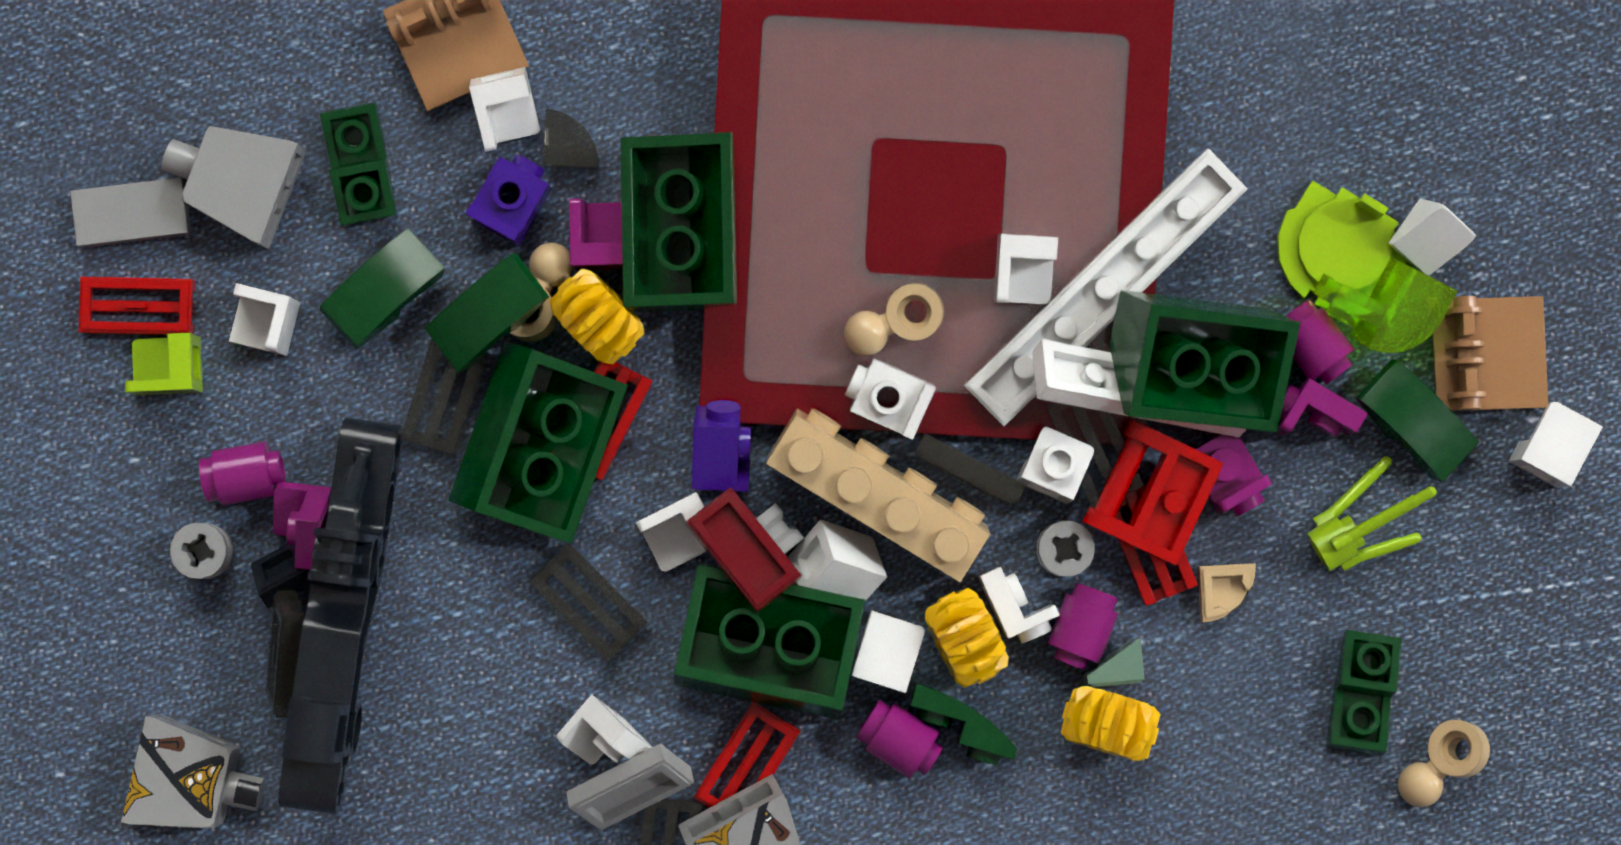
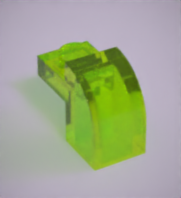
M1391 257L1370 296L1324 273L1313 294L1330 303L1325 312L1326 314L1353 327L1349 335L1351 338L1374 351L1397 353L1418 346L1434 333L1451 305L1457 290Z

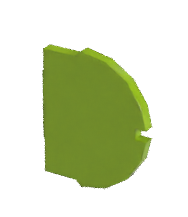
M1312 180L1295 208L1285 212L1277 233L1278 263L1288 285L1302 299H1305L1310 291L1318 296L1313 303L1316 307H1324L1325 310L1330 312L1360 311L1384 300L1401 282L1399 273L1407 260L1388 244L1396 232L1394 230L1399 222L1385 214L1388 207L1366 193L1358 197L1341 187L1336 195Z

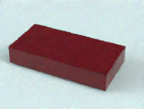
M731 487L686 521L687 528L755 613H758L801 579L802 575Z

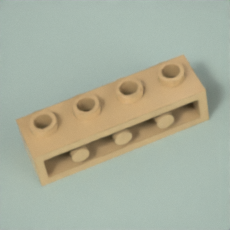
M812 408L807 415L801 410L796 409L768 454L766 464L961 582L991 535L988 525L982 522L985 514L959 497L952 504L934 493L937 484L916 470L908 468L904 474L886 463L889 455L867 440L860 438L858 443L855 444L837 433L841 426L825 414Z

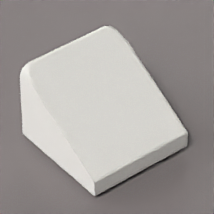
M1419 199L1388 244L1423 276L1428 277L1467 247L1476 237V234L1443 204Z

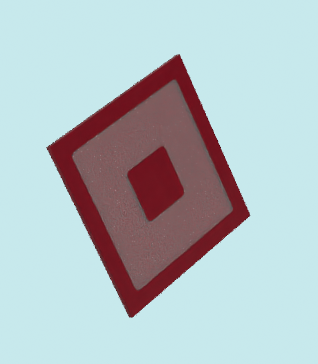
M721 0L714 133L732 132L734 134L737 304L704 309L699 405L706 406L709 402L716 400L733 401L741 407V423L787 425L796 409L808 415L813 408L837 422L841 426L840 429L896 432L851 412L850 407L854 399L845 396L857 365L868 368L872 358H875L935 385L936 390L916 433L1037 440L1040 431L1045 427H1049L1085 443L1124 445L1127 437L1123 433L1130 419L1147 426L1146 419L1037 399V395L1003 426L964 384L1047 305L994 302L998 234L1058 237L1057 260H1053L1052 300L1162 192L1175 0ZM1157 278L1142 293L1156 294ZM914 283L927 285L934 289L942 299L944 305L942 324L934 334L925 339L907 340L894 333L888 336L887 343L881 351L870 356L854 353L844 340V327L852 315L860 311H872L879 315L885 313L891 295L904 285ZM912 301L906 308V315L912 322H921L926 316V307L920 301ZM1114 320L1086 348L1111 352L1109 344ZM885 386L877 393V401L883 407H892L898 402L899 393L894 387Z

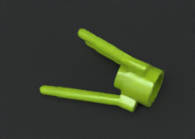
M1384 456L1329 509L1312 518L1317 527L1307 532L1306 535L1319 559L1329 572L1339 566L1345 572L1360 562L1419 543L1422 539L1419 533H1412L1357 550L1366 544L1363 538L1365 535L1436 496L1437 490L1435 487H1427L1357 526L1349 515L1339 520L1338 517L1391 466L1392 459Z

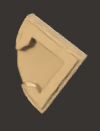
M1256 563L1197 566L1200 622H1211L1223 618L1241 604L1253 585Z

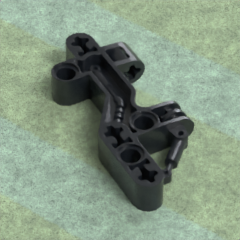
M345 417L340 426L326 523L324 528L314 527L313 535L316 537L312 549L311 571L307 573V579L310 580V592L302 624L293 693L289 699L281 755L283 763L278 802L279 806L283 808L335 815L339 813L341 808L349 756L353 755L356 751L361 730L362 705L357 703L366 638L385 561L402 432L401 425Z

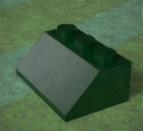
M726 132L621 137L623 307L642 313L695 311L737 304L734 134Z
M1120 290L1109 346L1123 413L1132 417L1278 432L1301 322L1267 308Z
M504 342L448 501L472 511L572 544L628 385L536 350Z
M698 564L674 672V685L839 720L843 711L865 599L793 584L758 613H755L721 569Z

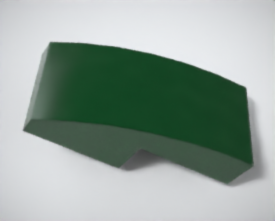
M377 101L322 111L320 118L331 164L329 172L341 225L396 215L395 197Z
M407 228L346 279L320 305V311L357 350L397 320L401 308L441 279L445 267Z
M513 253L460 294L425 327V330L455 370L460 372L470 368L504 334L517 330L549 298V295L518 254Z
M1391 359L1355 398L1385 436L1399 440L1432 480L1444 482L1479 443L1449 407L1398 360Z
M1346 630L1344 632L1333 690L1326 748L1382 756L1386 753L1391 700L1397 693L1402 638Z
M915 682L909 704L921 708L918 718L947 728L951 727L953 718L962 720L957 742L968 746L966 757L997 766L1001 756L1011 759L1015 758L1017 748L988 719L954 697Z

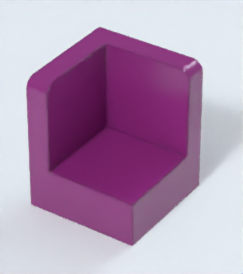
M581 198L570 199V266L577 271L581 269L590 271L623 270L622 202L586 203Z

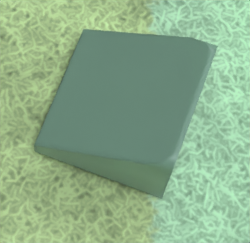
M1130 639L1102 659L1100 664L1097 663L1082 674V683L1089 687L1142 683L1141 680L1145 679L1141 639Z

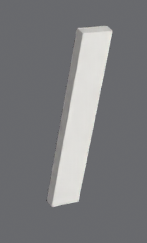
M1209 148L1205 149L964 386L1005 426L1037 395L1032 351L1041 339L1086 347L1115 319L1120 290L1142 293L1248 190L1247 187Z

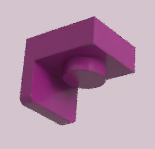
M1309 378L1300 382L1297 388L1291 384L1287 386L1278 433L1281 435L1290 433L1305 410L1311 414L1307 422L1319 431L1333 438H1337L1340 432L1347 436L1357 433L1368 413Z
M1220 434L1196 448V450L1224 463L1208 497L1217 514L1231 509L1234 515L1238 517L1265 501L1260 491L1271 486L1272 482L1267 474H1261L1240 437Z
M279 482L276 484L274 489L273 531L276 535L286 536L287 545H295V568L311 570L312 549L316 537L313 535L314 527L324 528L331 487Z

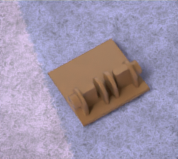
M404 0L382 10L391 35L398 44L428 112L469 94L471 79L529 67L500 0Z
M1458 296L1453 297V299L1431 300L1435 394L1451 411L1547 407L1548 385L1543 296L1502 298Z

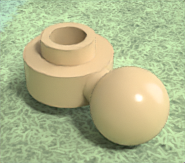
M553 242L538 246L531 254L529 260L530 272L549 295V298L539 307L540 313L537 320L532 323H523L517 330L510 332L516 339L524 342L542 340L554 330L558 319L551 310L550 299L552 296L550 293L553 287L560 286L571 276L574 269L570 266L569 250L563 245Z
M919 283L904 285L891 295L885 313L879 315L872 311H860L852 315L844 327V340L854 353L870 356L881 351L887 343L888 336L894 333L907 340L925 339L934 334L942 324L944 318L942 299L934 289L927 285ZM912 301H920L926 307V316L921 322H912L906 315V308Z
M1449 720L1440 724L1432 732L1429 739L1428 754L1430 761L1427 763L1417 762L1410 764L1401 772L1398 779V790L1401 797L1412 806L1427 807L1434 804L1440 798L1443 791V779L1447 775L1467 778L1479 773L1486 765L1490 754L1489 741L1483 730L1475 724L1462 720ZM1466 740L1469 743L1470 751L1466 758L1460 760L1455 752L1456 746L1460 741Z

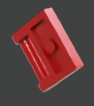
M1130 419L1123 433L1127 440L1095 509L1089 507L1082 522L1177 566L1224 463ZM1149 447L1162 454L1129 524L1115 517Z

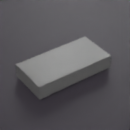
M179 177L70 191L76 246L86 248L192 235L188 204L181 200L186 185L185 179Z
M660 743L566 791L569 808L599 830H603L687 788L694 783L691 766Z

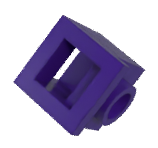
M518 154L515 155L512 162L499 156L473 204H470L465 214L470 220L520 247L552 190L547 182L541 180L546 170ZM507 185H516L520 189V197L513 204H505L500 199V192Z
M716 400L709 402L706 406L696 405L693 425L692 489L726 491L731 487L734 491L748 492L751 427H740L741 407L738 403L728 400Z

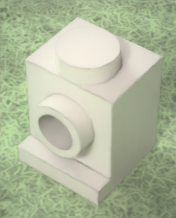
M872 358L868 368L857 365L845 396L854 399L850 407L851 412L913 440L936 387L932 383ZM885 386L894 387L899 393L898 402L888 408L881 406L877 401L878 391Z

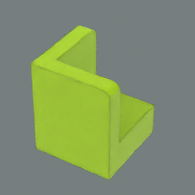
M192 333L167 334V338L135 339L132 342L133 381H125V393L136 396L203 393L201 337Z

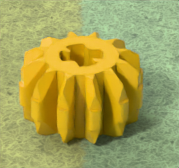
M581 269L572 278L569 276L557 288L559 291L550 299L553 315L561 322V325L586 351H589L602 363L613 365L621 356L625 357L636 346L635 343L645 334L641 319L633 310L624 308L621 296L608 283L604 282L598 274L590 270Z
M969 588L956 593L953 591L939 598L935 604L926 609L925 621L928 625V631L941 655L942 661L957 684L964 688L976 683L981 684L995 677L996 673L1008 666L1009 656L1005 650L1006 646L1000 637L999 630L995 626L991 614H989L983 600L978 597L976 592Z
M1081 686L1073 689L1069 702H1066L1062 715L1064 721L1061 734L1066 740L1117 757L1140 761L1148 758L1152 745L1156 743L1159 732L1157 726L1161 714L1154 706L1134 698L1099 688Z

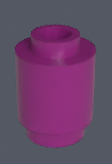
M1309 299L1286 315V317L1301 322L1293 361L1307 379L1310 378L1314 381L1320 377L1325 385H1327L1353 366L1347 356L1355 348L1324 307L1317 309Z
M267 441L213 450L211 457L199 459L201 487L208 503L220 501L225 506L274 497L276 484L286 482V471L281 451H271Z
M1076 583L1072 595L1066 594L1059 610L1060 615L1056 618L1047 644L1057 648L1054 659L1082 670L1086 669L1089 660L1100 664L1118 617V613L1114 612L1118 598Z
M880 699L855 736V738L866 744L865 751L908 779L912 777L916 770L925 776L943 748L935 742L940 731L920 720L895 702L889 706Z

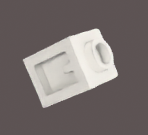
M1045 427L1040 431L1030 457L1024 461L1016 482L1068 504L1076 496L1094 454V448L1063 433Z
M997 567L977 576L1005 638L1009 639L1018 635L1023 644L1052 631L1048 620L1060 615L1056 606L1051 604L1023 616L1019 607L1028 604V601L1015 573L1005 577L1002 568Z
M592 694L557 734V739L562 745L591 765L595 764L604 753L613 761L619 763L624 756L631 759L653 748L625 718Z

